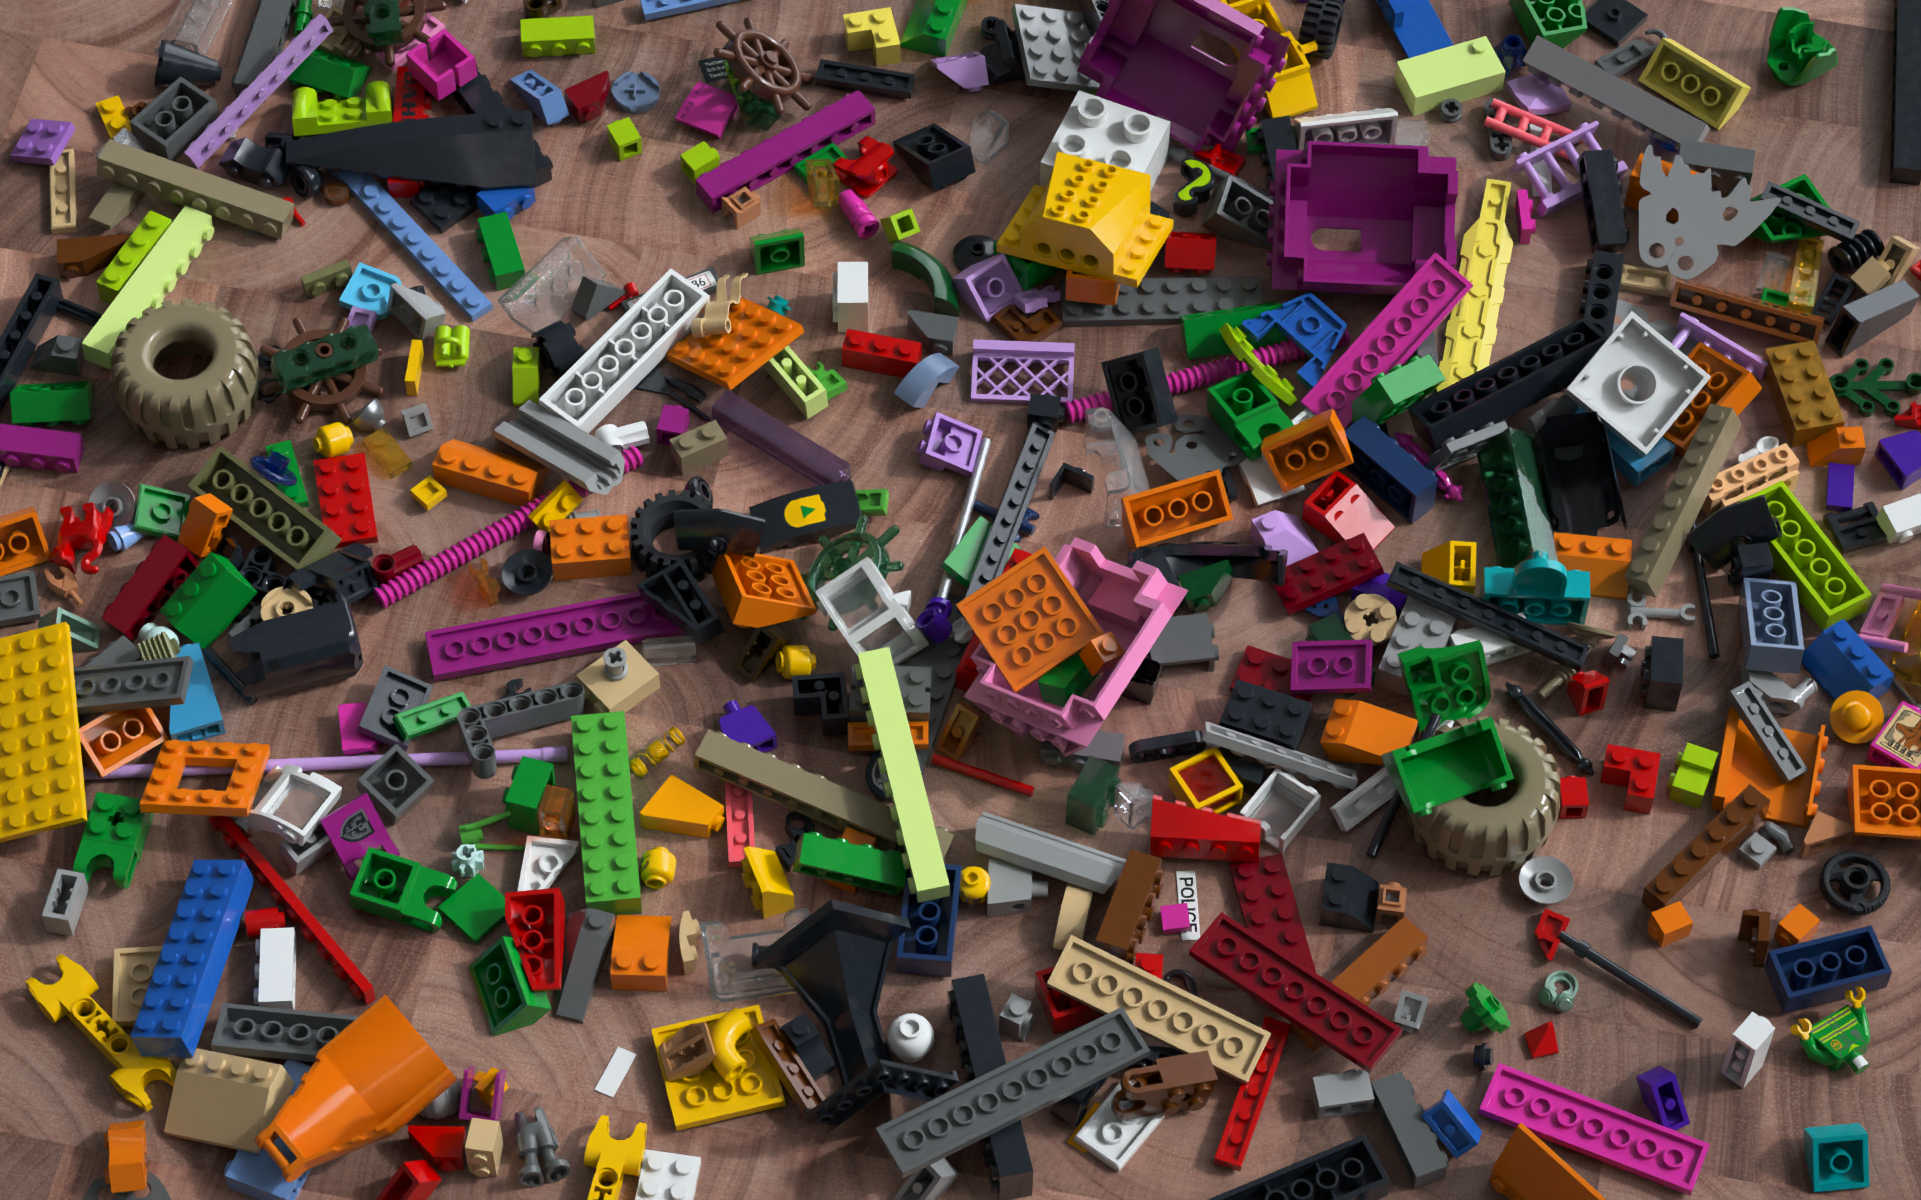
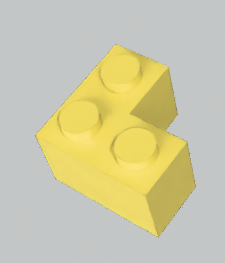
M891 7L843 15V34L848 52L872 48L876 66L900 63V41Z

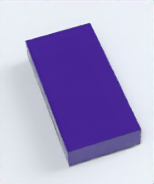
M1828 464L1825 510L1845 512L1853 509L1855 465Z

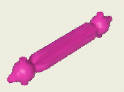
M1397 431L1394 433L1399 446L1405 449L1407 453L1413 454L1421 465L1424 466L1431 459L1419 445L1412 443V434H1402ZM1443 470L1434 473L1438 478L1437 487L1446 491L1444 498L1446 500L1451 499L1462 502L1461 490H1463V487L1461 485H1452L1451 478Z

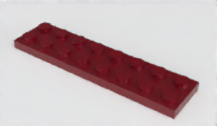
M1222 912L1189 949L1190 957L1368 1073L1372 1072L1402 1035V1028Z

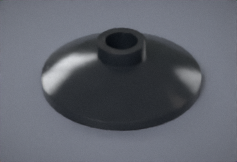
M971 235L961 239L953 250L955 266L962 272L973 264L993 257L994 242L996 241L984 235Z
M526 549L514 553L506 560L501 576L505 587L510 592L520 596H531L543 591L550 584L554 572L552 562L546 554L538 550ZM528 575H532L531 578L525 579Z

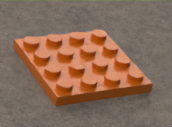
M741 297L738 304H733L729 307L730 333L708 335L707 338L697 339L691 333L682 341L676 343L666 355L670 362L728 390H732L802 335L804 329L802 324Z
M1045 546L956 604V607L991 659L997 664L1000 672L1015 693H1018L1044 674L1083 650L1090 640L1105 634Z

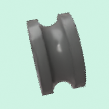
M1456 99L1444 100L1440 110L1441 119L1447 123L1458 122L1462 115V104ZM1449 109H1453V110H1454L1453 113H1450V112H1448V111H1449Z

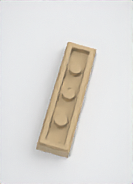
M73 148L64 149L56 164L49 165L52 234L77 232L75 152Z

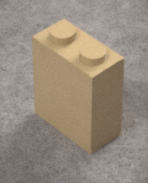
M626 640L616 646L622 648L627 656L628 674L623 680L612 681L606 677L603 656L576 675L577 682L584 687L585 700L588 699L593 704L596 713L618 711L626 713L660 688L659 673Z

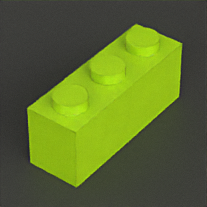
M593 15L520 19L523 57L595 53Z

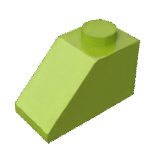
M513 347V406H522L528 400L539 405L541 375L539 347Z

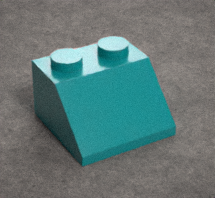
M1860 1123L1804 1128L1805 1158L1814 1192L1870 1187L1868 1133Z

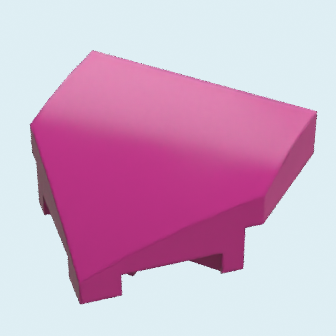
M365 702L338 705L344 756L369 752L371 750L375 754L378 751L377 747L382 743L357 732L367 708Z

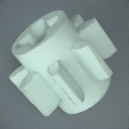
M475 844L460 845L456 852L451 853L453 860L451 861L452 870H459L461 877H475L479 870H484L483 861L485 859L483 850L477 851Z

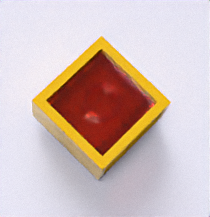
M1212 747L1169 768L1168 785L1179 801L1186 802L1187 807L1201 810L1203 806L1212 808L1213 812L1220 814L1242 802L1243 786L1217 748Z

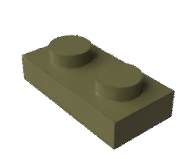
M346 259L302 276V288L306 298L320 296L324 292L347 285L352 277L350 263Z

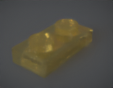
M385 427L363 439L365 448L391 479L413 467L412 460Z

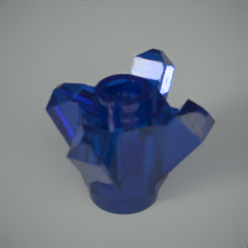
M1516 34L1507 35L1500 44L1493 47L1506 71L1505 78L1510 76L1512 69L1526 66L1523 59L1527 54V50L1520 36Z

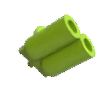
M441 325L435 328L433 358L436 362V367L448 366L449 369H453V366H466V362L469 359L470 329L467 326L457 325L451 329L448 326Z

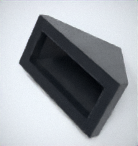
M226 532L215 554L227 558L240 572L244 565L242 549L233 535Z

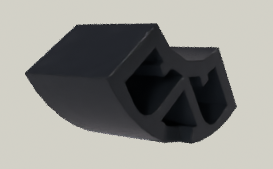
M247 137L232 141L219 162V165L225 169L229 176L240 178L265 189L283 186L294 167L286 164V155L278 148L270 149L259 146Z

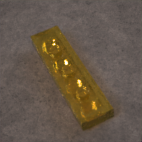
M1816 238L1798 240L1787 302L1788 309L1812 313L1825 240Z

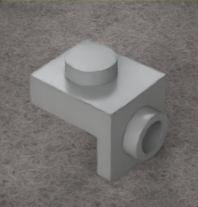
M1402 990L1392 1021L1398 1023L1397 1026L1409 1033H1412L1414 1028L1420 1030L1429 998Z

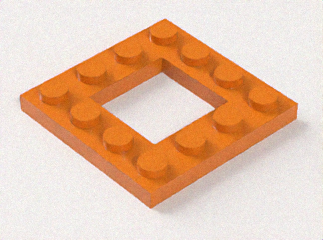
M176 739L164 740L140 801L141 813L248 817L271 754L270 745L180 741ZM185 766L234 768L226 791L177 789Z

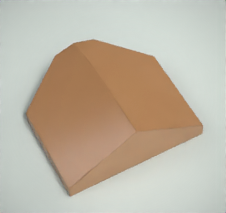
M705 1022L689 1024L677 1031L665 1044L662 1043L658 1047L667 1079L670 1081L703 1073L716 1057L708 1025Z

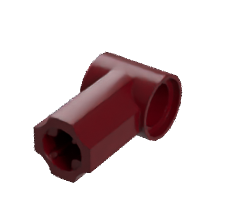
M413 544L391 555L379 554L373 559L372 569L379 587L383 583L387 584V581L390 579L393 581L397 575L400 577L402 572L408 573V569H415L417 564L422 565L424 559L417 545Z

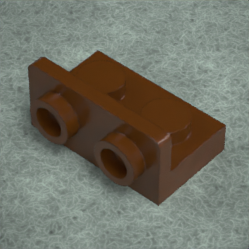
M1760 909L1742 911L1738 941L1749 942L1748 956H1753V967L1764 968L1769 944L1771 912H1763Z

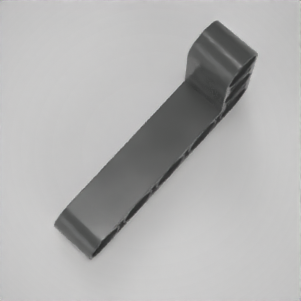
M568 682L460 710L457 715L459 736L474 775L480 779H489L497 773L495 748L491 738L571 719V716L582 715L586 710L584 687L578 682Z

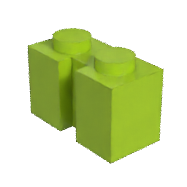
M1687 742L1685 751L1678 752L1674 766L1679 767L1677 773L1671 772L1667 788L1671 789L1669 799L1700 809L1718 752Z

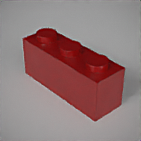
M847 329L842 346V367L905 378L922 361L921 342Z

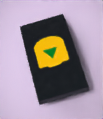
M852 480L795 491L749 507L751 516L766 520L758 545L763 554L784 545H788L792 549L811 540H815L819 544L865 525Z

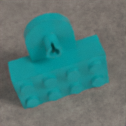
M1540 550L1534 551L1531 554L1532 559L1520 563L1516 568L1484 567L1479 598L1515 614L1523 612L1526 619L1537 624L1567 626L1566 622L1568 621L1585 625L1590 603V572L1580 570L1567 571L1560 562L1548 559L1549 554L1546 551H1542V557H1540Z

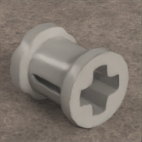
M619 647L606 650L603 655L606 677L612 681L623 680L628 674L626 652Z

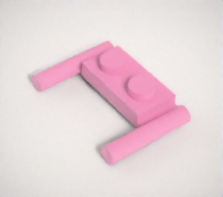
M1882 583L1880 592L1858 634L1859 637L1870 647L1906 653L1909 647L1908 642L1888 638L1905 605L1904 598L1921 600V589Z

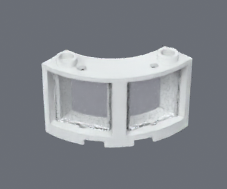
M868 556L815 591L820 600L816 603L824 616L830 615L857 656L858 653L889 647L893 665L898 666L929 645L922 631L916 626V622L905 608L900 606L895 597L893 599L890 598L894 595L893 591Z
M286 764L283 768H280L277 765L270 770L259 785L248 817H233L232 820L244 834L248 833L252 837L259 831H270L282 835L290 843H297L303 846L320 824L319 820L324 818L339 800L342 787L315 772H312L310 776L302 773L301 767Z

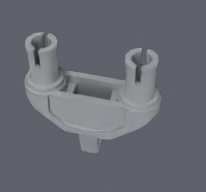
M1745 659L1741 662L1740 674L1742 684L1750 681L1770 712L1780 714L1798 712L1804 706V701L1818 689L1815 681L1807 686L1812 680L1811 678H1805L1793 689L1771 671L1748 670L1745 668Z

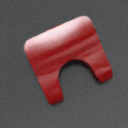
M865 136L857 143L862 157L855 160H848L843 157L838 158L831 164V168L838 181L848 186L858 196L869 198L898 174L896 166L887 161L894 154L892 146Z

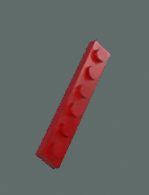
M1266 1016L1261 1028L1270 1032L1271 1035L1248 1083L1244 1084L1241 1082L1214 1157L1215 1164L1237 1171L1242 1169L1291 1031V1024Z

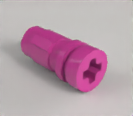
M845 190L840 193L837 203L859 238L867 239L873 236L879 229V222L872 212L868 210L863 200L856 196L853 190Z

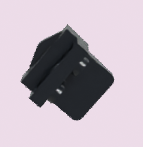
M1001 19L994 23L997 32L994 33L996 42L982 48L980 54L985 56L988 81L991 83H1001L1026 79L1016 31H1013L1004 19Z

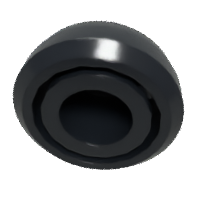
M303 165L294 167L291 172V183L295 192L303 199L313 197L319 191L321 183L324 182L322 171Z
M700 476L691 478L685 485L684 490L689 491L692 498L697 493L702 495L703 503L709 500L713 504V494L706 480Z

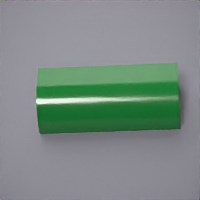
M1274 301L1179 316L1182 343L1187 359L1233 353L1219 329L1225 323L1233 329L1235 327L1240 328L1244 320L1254 319L1260 316V313L1277 309L1282 304ZM1275 326L1258 342L1244 332L1247 336L1245 340L1254 349L1259 347L1265 348L1266 345L1272 347L1274 343L1280 344L1281 341L1287 342L1286 335Z

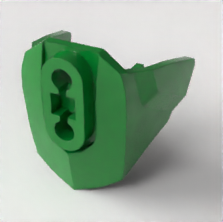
M1781 7L1777 12L1769 36V51L1766 64L1771 69L1773 78L1789 86L1807 83L1833 69L1838 63L1836 49L1828 40L1814 33L1815 23L1814 21L1810 22L1809 15L1805 10L1794 7Z

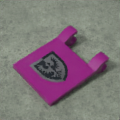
M366 792L319 820L344 867L347 877L353 880V882L359 872V868L354 861L364 856L369 847L375 849L381 845L382 851L400 856L397 847L391 840Z

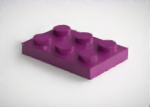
M1372 640L1292 642L1291 693L1371 692Z

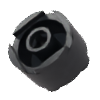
M557 320L531 334V338H536L537 342L533 343V347H539L542 366L544 369L550 367L553 371L550 376L554 379L564 375L586 353L581 344L578 345L574 337L576 331L570 322L564 323L561 320Z

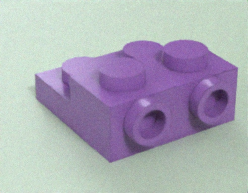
M936 412L931 420L927 419L923 425L921 433L925 434V439L919 442L916 449V454L920 455L918 463L940 472L944 468H948L969 477L974 468L983 431Z

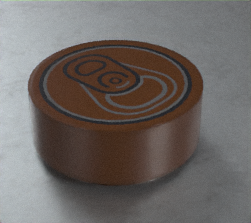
M332 182L324 189L325 200L331 206H342L350 198L348 186L343 182Z

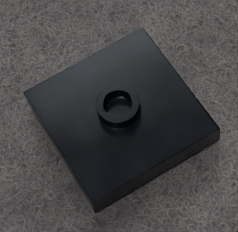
M1598 0L1585 12L1587 28L1616 47H1619L1648 17L1647 13L1627 0Z

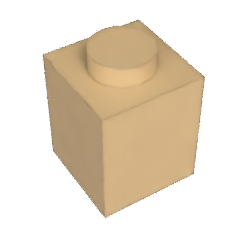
M1871 256L1850 278L1867 296L1878 291L1891 278V274L1888 272L1891 268L1883 259L1879 258L1876 260Z

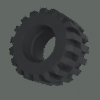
M1341 0L1308 1L1301 23L1298 42L1303 45L1315 41L1318 50L1305 55L1329 60L1333 55L1343 18L1344 7Z

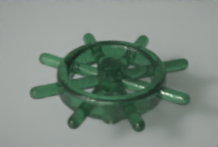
M861 515L858 518L855 532L844 534L832 542L827 536H820L818 541L823 550L816 557L809 573L800 574L804 583L808 586V592L816 609L818 608L816 603L820 600L815 591L823 587L825 581L835 579L867 556L870 559L873 558L872 562L885 580L889 572L903 570V562H890L889 553L885 547L898 535L899 527L896 525L891 526L877 539L865 532L868 517ZM861 548H867L862 554L859 555ZM866 578L851 588L850 593L847 591L832 601L840 616L856 611L864 605L869 610L876 611L878 603L875 598L878 592L870 579ZM809 616L801 617V618H798V619L802 621V620H805V619H806L807 617H809ZM830 617L828 629L834 632L838 627Z

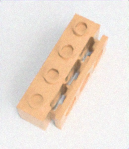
M1784 443L1718 473L1701 509L1709 517L1718 509L1738 503L1781 480L1793 492L1795 491L1800 474L1798 471L1800 461L1787 443Z

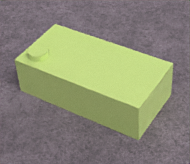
M1484 36L1398 61L1396 63L1394 81L1412 115L1416 116L1440 109L1442 102L1446 99H1456L1459 102H1464L1503 90L1506 71L1487 37Z

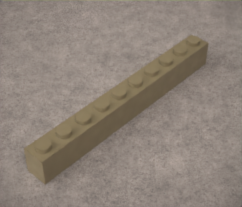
M709 729L706 732L695 753L693 768L842 832L845 831L846 827L876 837L877 847L884 850H895L900 852V854L905 853L904 846H898L895 830L899 829L897 821L892 822L889 809L891 805L887 806L877 802L869 795L858 794L846 785H837L830 782L820 774H812L802 770L797 764H788L781 761L771 753H763L753 749L751 745L745 742L739 743L732 740L722 732H714ZM935 826L943 861L945 862L952 848L955 835L944 827Z

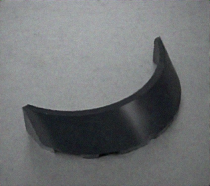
M1194 541L1185 544L1164 543L1153 548H1133L1128 552L1129 565L1161 550L1176 578H1179V575L1228 559L1234 574L1233 578L1259 580L1277 586H1284L1288 551L1285 549L1272 550L1271 545H1249L1248 542Z

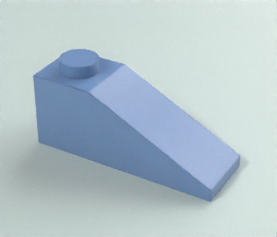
M530 69L510 79L513 87L538 119L547 125L557 124L562 121V118L569 115L561 89Z

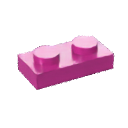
M1527 189L1517 190L1515 199L1519 244H1530L1531 234H1535L1536 231L1535 219H1531L1530 216L1533 213V201L1528 199Z

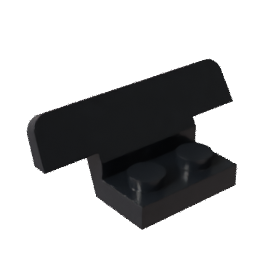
M352 543L289 575V584L300 591L317 583L328 584L333 603L338 602L335 594L346 592L348 602L351 604L373 593L374 588H378L371 563L367 560V558L373 556L372 549L361 543Z

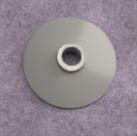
M108 481L94 489L88 503L93 502L100 513L105 511V507H109L114 512L109 532L113 527L132 522L136 501L132 491L126 485L116 481ZM116 503H118L117 512L114 511V505Z
M1539 856L1530 859L1523 865L1519 874V885L1524 895L1531 901L1542 905H1554L1562 902L1570 895L1573 888V875L1568 866L1561 860L1550 856ZM1541 883H1547L1549 887H1544Z

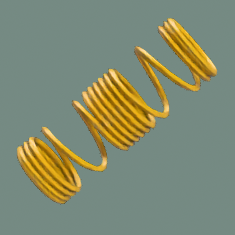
M671 727L669 732L664 733V740L656 739L646 747V754L639 753L637 758L630 760L629 765L632 771L641 778L648 774L646 766L639 760L640 755L648 757L655 767L657 765L654 760L661 763L669 756L668 750L659 740L664 742L668 749L674 753L673 748L666 742V734H670L673 741L679 746L685 744V737L676 727Z

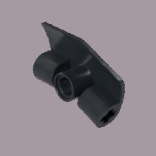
M1760 495L1718 509L1690 531L1686 538L1706 562L1714 569L1721 570L1731 562V557L1735 556L1737 546L1774 541L1782 538L1783 534L1778 518L1771 515L1765 495Z
M718 508L674 510L675 534L679 551L706 550L713 555H723L729 552L754 558L765 527V519Z

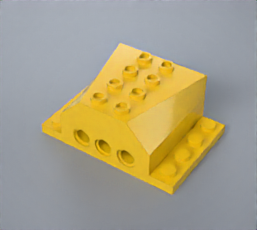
M1057 152L1052 172L1045 187L1038 185L1032 187L997 242L996 252L1066 270L1071 269L1077 273L1102 277L1116 281V283L1137 288L1173 229V219L1150 214V174Z

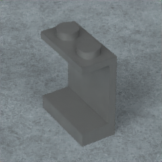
M1207 613L1170 618L1147 654L1149 659L1160 663V677H1162L1163 666L1207 661L1208 671H1214L1215 661H1219L1218 646L1212 643V639L1215 638L1213 623L1208 622Z

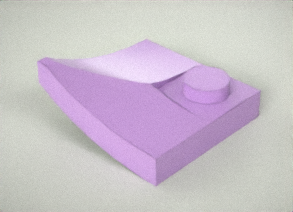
M1529 74L1506 83V89L1513 100L1522 110L1529 113L1547 115L1571 109L1572 103L1562 86L1559 88L1547 81L1549 77L1540 74L1539 77Z

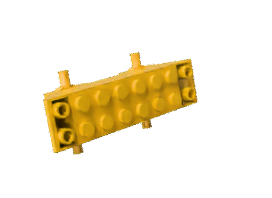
M1219 0L1291 40L1284 58L1287 62L1281 73H1275L1273 78L1277 79L1271 92L1266 91L1263 96L1267 99L1264 107L1270 118L1293 117L1317 109L1318 103L1310 76V65L1305 58V54L1318 50L1315 41L1301 45L1295 40L1291 31L1286 32L1271 6L1270 0ZM1229 44L1239 61V51L1236 47Z

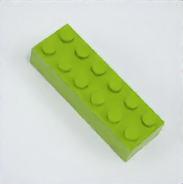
M1782 480L1741 500L1744 501L1765 495L1771 515L1778 518L1783 534L1782 538L1768 542L1774 562L1773 568L1783 581L1796 582L1799 602L1822 631L1842 619L1847 622L1867 612L1872 597L1871 592Z

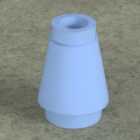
M133 523L113 527L107 533V538L114 551H125L147 534L132 531Z

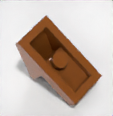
M958 702L935 748L951 759L959 761L979 738L980 734L976 732V729L983 714L964 702Z

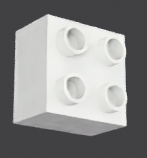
M1079 90L1041 160L1040 186L1045 187L1052 172L1056 154L1061 152L1150 174L1151 192L1168 159L1170 121Z

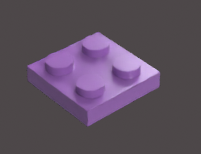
M31 119L10 156L14 162L55 165L76 128L72 122Z

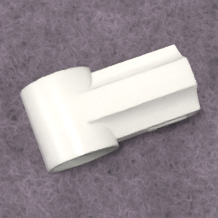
M644 421L618 428L615 425L608 424L598 428L595 433L597 439L620 452L623 449H628L631 445L636 447L650 443L648 429Z

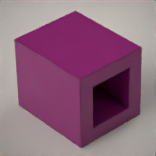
M664 404L656 428L658 444L670 446V439L688 431L690 425L689 409L679 405L671 406Z

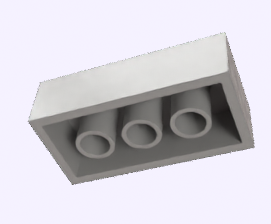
M1408 596L1378 667L1375 686L1409 697L1401 675L1397 654L1423 646V648L1448 647L1450 634L1454 633L1459 618Z

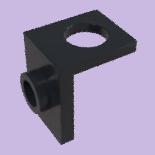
M1063 463L1049 484V499L1053 500L1064 482L1092 494L1095 477L1082 468Z

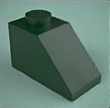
M1228 559L1178 576L1182 588L1188 590L1185 599L1191 614L1205 612L1218 604L1234 577Z

